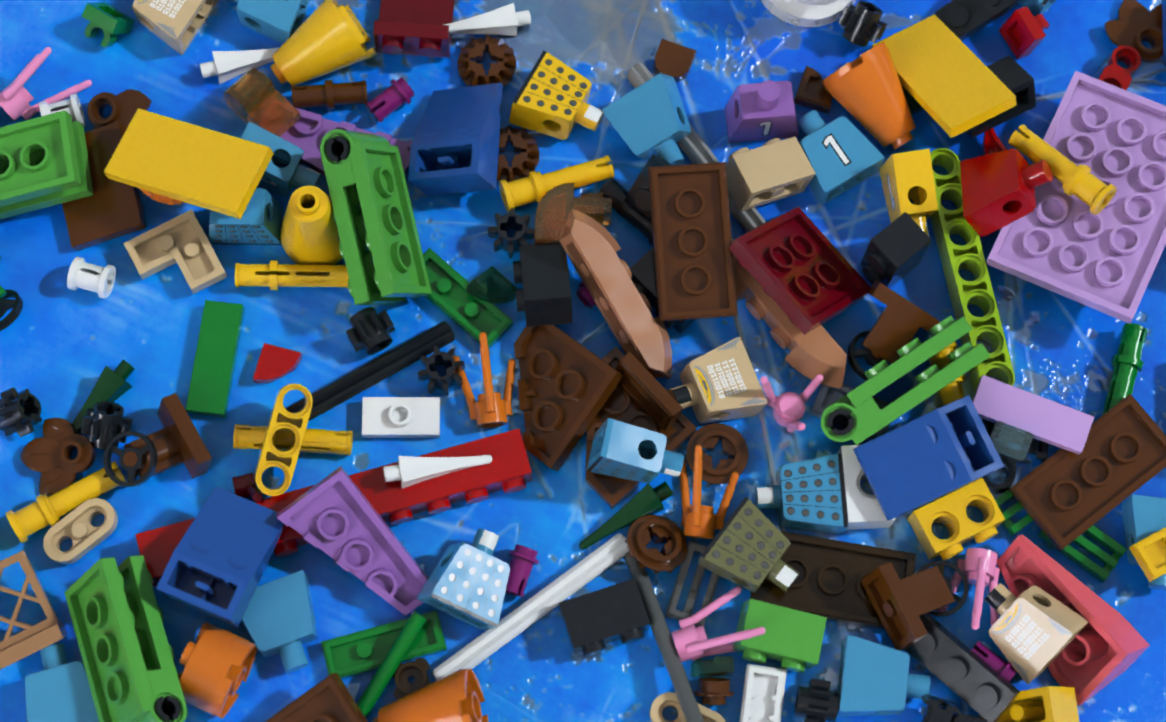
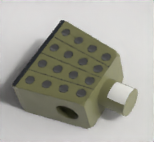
M746 497L700 556L698 562L699 565L754 593H756L766 578L786 592L799 574V572L781 560L791 544L790 541Z

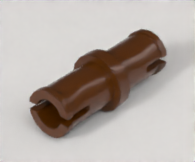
M325 80V84L291 86L293 107L299 109L327 106V110H335L334 106L366 104L368 102L366 80L332 84V80Z

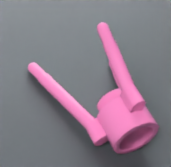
M46 47L40 54H37L15 80L0 92V107L14 121L21 115L25 120H29L36 113L40 112L39 103L33 106L29 104L34 98L23 85L51 54L52 49L50 47ZM85 80L43 101L51 104L65 100L71 94L79 93L90 87L92 81Z
M818 374L800 395L794 392H785L779 397L775 396L768 378L762 376L760 382L768 401L767 405L773 408L774 420L779 425L787 427L789 433H794L795 430H804L806 425L800 422L805 412V403L823 381V375Z
M968 548L965 560L957 559L956 566L966 576L967 582L976 586L971 624L973 630L979 629L985 586H989L990 593L998 585L1000 569L996 567L998 554L983 548ZM956 571L951 580L953 593H956L962 579ZM949 605L940 608L938 612L947 611ZM990 606V623L992 627L999 619V613Z
M741 587L733 588L692 616L678 620L681 629L671 633L681 662L690 659L694 661L705 656L737 652L732 650L733 642L763 635L766 632L764 627H757L708 639L703 625L695 627L697 622L742 592Z

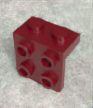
M381 0L379 21L374 20L373 30L377 53L450 58L452 34L450 35L449 25L444 24L453 23L455 0Z

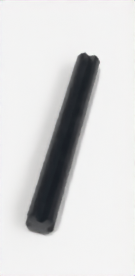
M442 321L312 393L313 405L308 421L420 360L421 355L427 356L433 353L434 346L440 349L453 342L455 337L449 324L446 321ZM305 398L285 409L289 412L300 411L305 404Z

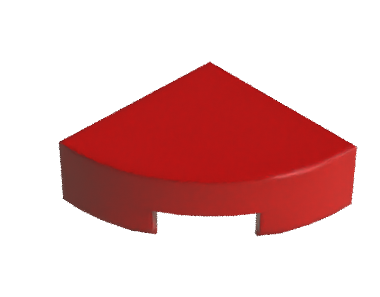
M264 343L253 376L254 382L272 383L274 380L280 379L294 371L301 361V352Z

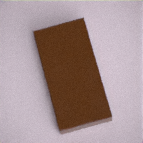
M631 352L627 353L620 359L616 370L624 375L619 384L660 428L666 431L676 422L683 407Z

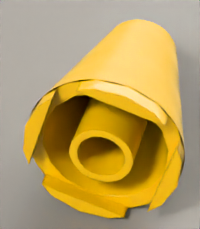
M324 0L272 55L275 63L270 65V67L282 84L288 81L291 86H296L370 59L377 54L375 47L367 49L365 43L370 41V38L348 4L346 6L343 4L339 6L336 2L337 0Z
M302 186L293 192L281 223L280 241L284 251L294 263L303 265H333L343 259L339 251L340 237L337 224L333 219L331 198L316 186Z

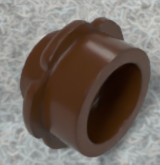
M703 677L698 678V689L694 691V694L702 697V704L724 705L726 704V697L733 696L734 691H730V679Z

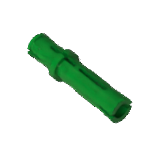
M1133 323L1123 325L1117 355H1114L1111 361V365L1114 368L1103 415L1129 394H1133L1137 373L1142 371V350L1148 334V329L1143 328L1141 325Z

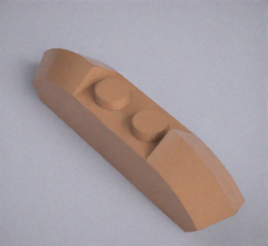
M571 209L562 227L559 241L625 355L631 352L653 377L670 379L672 372V349L664 322H659V316L653 318L648 299L643 293L638 292L631 280L632 273L629 266L617 256L616 252L621 247L609 231L600 223L580 211Z
M733 255L736 300L745 298L747 301L745 303L746 307L753 317L757 320L763 319L772 329L770 334L774 341L781 348L785 349L787 347L791 351L784 359L794 369L811 380L818 374L823 375L821 384L842 388L847 358L844 350L822 325L804 335L797 326L792 324L786 313L764 292L763 287L747 269L740 265L738 259Z

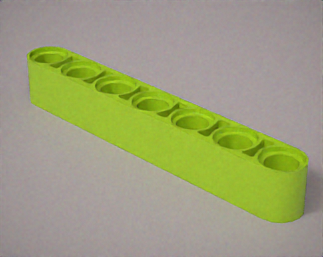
M938 148L930 153L932 167H944L948 175H939L933 171L938 210L930 216L955 320L957 321L964 316L973 329L960 338L961 344L970 342L974 347L976 341L984 340L993 348V352L989 353L991 355L989 358L968 371L972 388L975 394L982 375L996 377L999 381L1013 386L1015 374L980 237L963 217L960 160L952 150ZM941 201H952L957 209L948 210L942 206ZM952 234L961 236L965 240L966 245L954 244L949 236ZM966 269L974 275L975 280H964L960 277L958 270ZM967 306H979L984 316H973L968 311Z

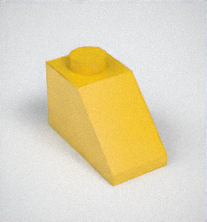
M1045 686L1020 691L996 722H1080L1074 687Z

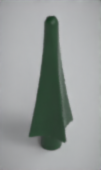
M124 359L114 371L105 366L88 399L72 423L77 434L81 432L83 416L87 415L88 408L94 409L95 404L103 401L114 402L133 387L126 382V379L135 368Z
M664 481L652 489L648 483L613 517L579 543V548L582 550L587 549L603 538L633 524L638 518L665 510L662 502L674 494L669 485Z

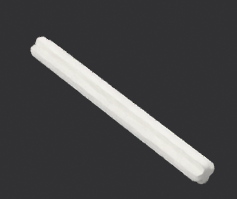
M621 533L613 536L501 619L497 628L486 630L433 670L435 679L439 680L460 669H473L557 607L560 602L565 601L623 558L625 554L629 553V546L625 543L626 538Z

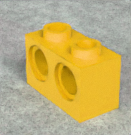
M981 478L913 511L907 520L928 559L931 560L940 555L942 560L945 561L963 552L962 544L972 539H975L977 544H980L998 534L996 528L1005 518L984 479ZM974 506L980 509L983 514V522L976 523L971 521L966 514V507ZM932 524H944L949 530V539L937 538L932 532Z

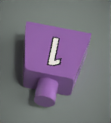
M766 80L762 83L739 85L724 108L728 143L771 140L774 138L784 139L799 136L790 81L774 82Z

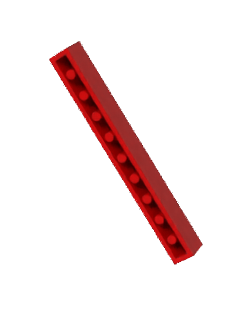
M518 428L417 456L469 457L491 455L493 459L490 464L451 472L403 489L401 488V480L385 483L383 467L398 465L397 462L348 476L384 522L390 521L391 525H398L412 520V514L427 510L428 514L442 513L451 509L452 503L466 500L467 504L478 503L488 499V493L503 489L504 493L520 491L527 487V482L532 481V470L521 432ZM315 485L265 498L255 503L280 512ZM195 518L135 534L140 555L144 556L147 570L152 575L153 587L158 585L175 548ZM285 526L273 553H275L276 557L288 556L298 552V546L309 544V542L292 527Z

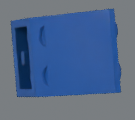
M502 83L433 91L411 144L409 182L427 196L496 190Z
M969 395L931 411L853 449L887 521L1004 467Z
M216 486L175 548L156 589L169 599L238 628L286 525L276 518L278 512Z

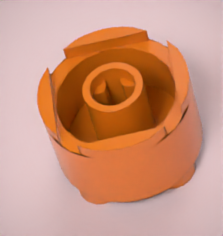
M205 622L198 633L196 643L189 641L179 661L180 664L185 666L183 673L178 674L185 702L209 714L224 718L239 696L236 692L242 680L246 682L257 654L256 644L214 624Z

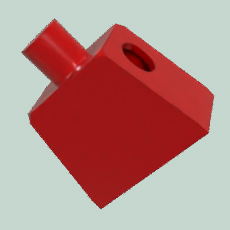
M1013 148L961 161L963 217L982 238L1033 212L1036 208L1035 187L1052 181V173L1048 163L1045 160H1041L1029 165L1020 152Z

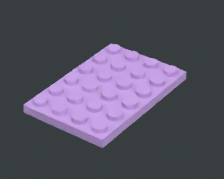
M1075 70L1043 140L1077 166L1080 164L1089 166L1091 174L1106 185L1113 184L1117 187V191L1109 204L1099 214L1094 215L1089 210L1090 206L1074 194L1071 196L1067 195L1062 188L1063 184L1052 176L1051 182L1035 187L1036 208L1034 211L1001 228L986 264L1131 324L1166 245V106Z

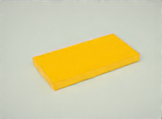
M935 14L872 45L873 48L882 42L885 43L887 48H889L901 85L951 138L1017 106L1014 93Z
M138 108L106 166L104 174L108 179L241 219L274 153L270 147Z

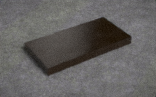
M780 531L791 543L781 560L799 572V574L786 592L766 578L756 593L750 592L751 599L827 617V620L885 630L861 580L878 566L889 562L892 563L900 579L914 574L916 554Z

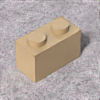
M796 136L785 140L774 138L764 143L761 147L751 150L747 147L738 149L729 156V161L726 164L728 190L740 212L802 193L816 174Z

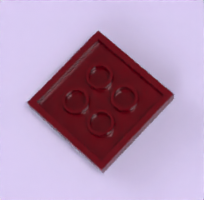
M799 207L736 238L728 248L738 259L740 265L749 271L763 287L764 292L779 305L792 324L797 326L804 335L860 302L869 294L870 286Z

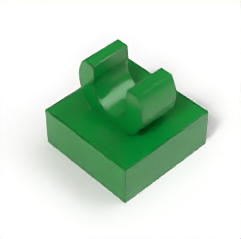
M105 2L87 3L82 14L83 18L91 22L85 29V36L88 38L96 37L101 28L104 32V38L101 42L103 47L113 46L117 40V34L129 33L135 21Z

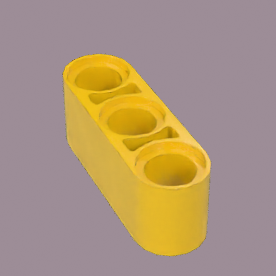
M290 383L284 385L278 391L254 477L259 490L268 496L283 494L288 490L293 478L313 405L311 392L301 384ZM290 390H299L305 397V404L298 412H289L283 405V398ZM281 428L290 429L295 437L293 445L286 450L275 448L272 442L274 433ZM271 466L280 468L284 473L282 484L276 488L266 487L261 480L264 470Z

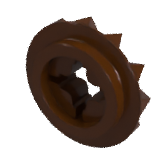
M488 34L483 38H472L469 44L464 48L461 47L457 61L458 72L468 86L502 83L504 87L512 80L516 71V58L513 48H510L502 38H491ZM485 52H489L492 61H497V63L491 64L490 69H488V75H485L483 65L476 63L483 60Z
M508 125L506 128L500 129L499 153L505 152L506 146H508L507 142H511L514 151L520 152V154L514 155L511 167H508L505 155L498 154V182L503 179L510 182L528 177L529 172L535 171L537 168L539 149L535 138H532L524 128L517 129Z
M720 423L705 425L698 429L688 442L687 464L693 471L694 449L696 445H700L702 451H704L702 452V480L706 481L709 485L728 484L731 474L737 472L740 477L747 465L749 455L747 443L743 436L731 426ZM721 440L722 453L728 455V459H721L719 465L714 469L712 468L713 463H711L712 457L706 455V451H713L715 445L717 446L718 441Z
M646 515L635 520L630 526L625 543L629 546V557H635L639 562L640 569L647 567L652 569L655 575L661 571L671 573L682 564L688 549L686 537L683 536L684 533L679 526L670 519L659 515ZM651 539L654 543L661 542L663 544L667 542L662 547L660 553L656 548H646Z

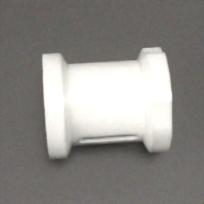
M77 93L71 94L70 99L51 104H47L46 101L39 103L41 116L65 110L71 115L72 122L78 121L83 126L86 125L82 105Z
M75 257L68 271L67 288L76 291L78 288L98 293L100 298L106 299L110 296L114 287L116 268L113 265L101 267L86 263L84 258Z

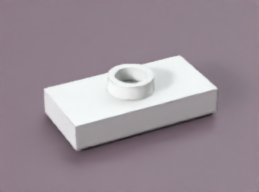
M363 397L362 437L440 438V397Z
M753 664L746 665L739 722H781L786 669Z

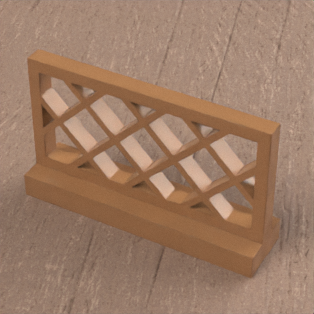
M24 550L0 561V579L4 568L18 561L26 575L21 591L0 585V591L19 597L12 618L0 615V621L9 624L4 640L0 641V669L68 635L62 621H59ZM29 584L36 596L26 593ZM27 599L40 603L47 619L35 625L18 621L17 617L23 600ZM14 626L25 629L11 636Z

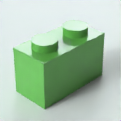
M750 598L741 605L736 632L757 627H764L766 632L763 635L734 642L732 650L743 652L742 658L751 662L766 663V659L782 662V669L804 673L805 668L809 669L818 665L827 617Z

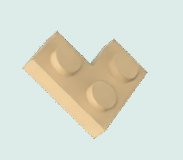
M192 209L123 243L142 280L175 263L178 264L193 294L227 278L225 270Z

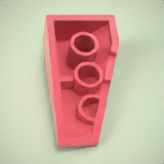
M1023 534L1019 535L997 560V565L1010 592L1016 597L1032 585H1035L1088 621V624L1048 666L1052 677L1061 687H1074L1078 706L1084 704L1125 672L1150 646L1123 615Z

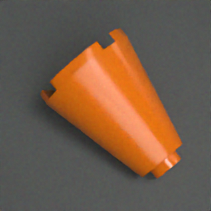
M882 42L859 55L860 57L851 63L848 62L833 72L822 83L825 89L884 148L891 144L894 150L913 139L910 131L915 129L916 126L889 48Z
M468 668L457 670L380 708L378 717L373 719V722L489 721L488 715L482 716L480 703L485 702L479 680L475 672Z

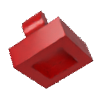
M1025 6L1017 9L1001 26L999 32L1015 57L1020 59L1028 56L1046 37L1043 30L1049 28L1050 25L1043 14L1033 16L1029 8Z

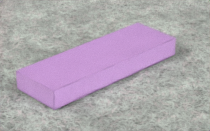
M985 375L981 376L972 400L980 418L1077 455L1083 452L1094 420L1092 415Z

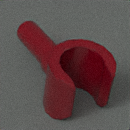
M254 473L232 477L236 495L243 498L251 497L255 502L262 500L263 496L256 487Z

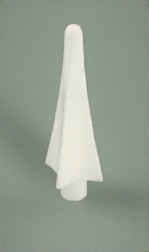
M514 3L468 19L444 25H449L450 35L493 34L517 36L518 26L531 25V15L529 10L515 12Z
M279 48L212 51L213 61L199 64L202 77L208 78L217 75L219 84H222L243 73L273 62L272 55Z
M491 455L469 457L398 456V465L383 467L385 483L401 480V488L403 489L451 472L490 464L493 458Z

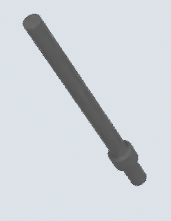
M629 553L624 556L632 578L636 579L651 623V629L686 721L704 722L646 568L640 569L639 562L635 557H629Z

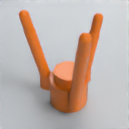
M481 332L479 340L485 393L478 395V402L475 401L465 370L456 373L463 380L461 387L469 407L470 420H476L478 428L501 427L508 424L507 416L513 415L511 401L516 361L514 359L508 361L503 399H501V393L493 392L487 334ZM455 356L454 362L460 361V358Z
M696 445L694 449L692 505H690L685 459L679 475L682 503L681 527H684L683 536L714 539L715 530H721L724 526L725 515L739 474L737 472L731 474L717 514L714 515V507L701 505L702 447L700 445Z

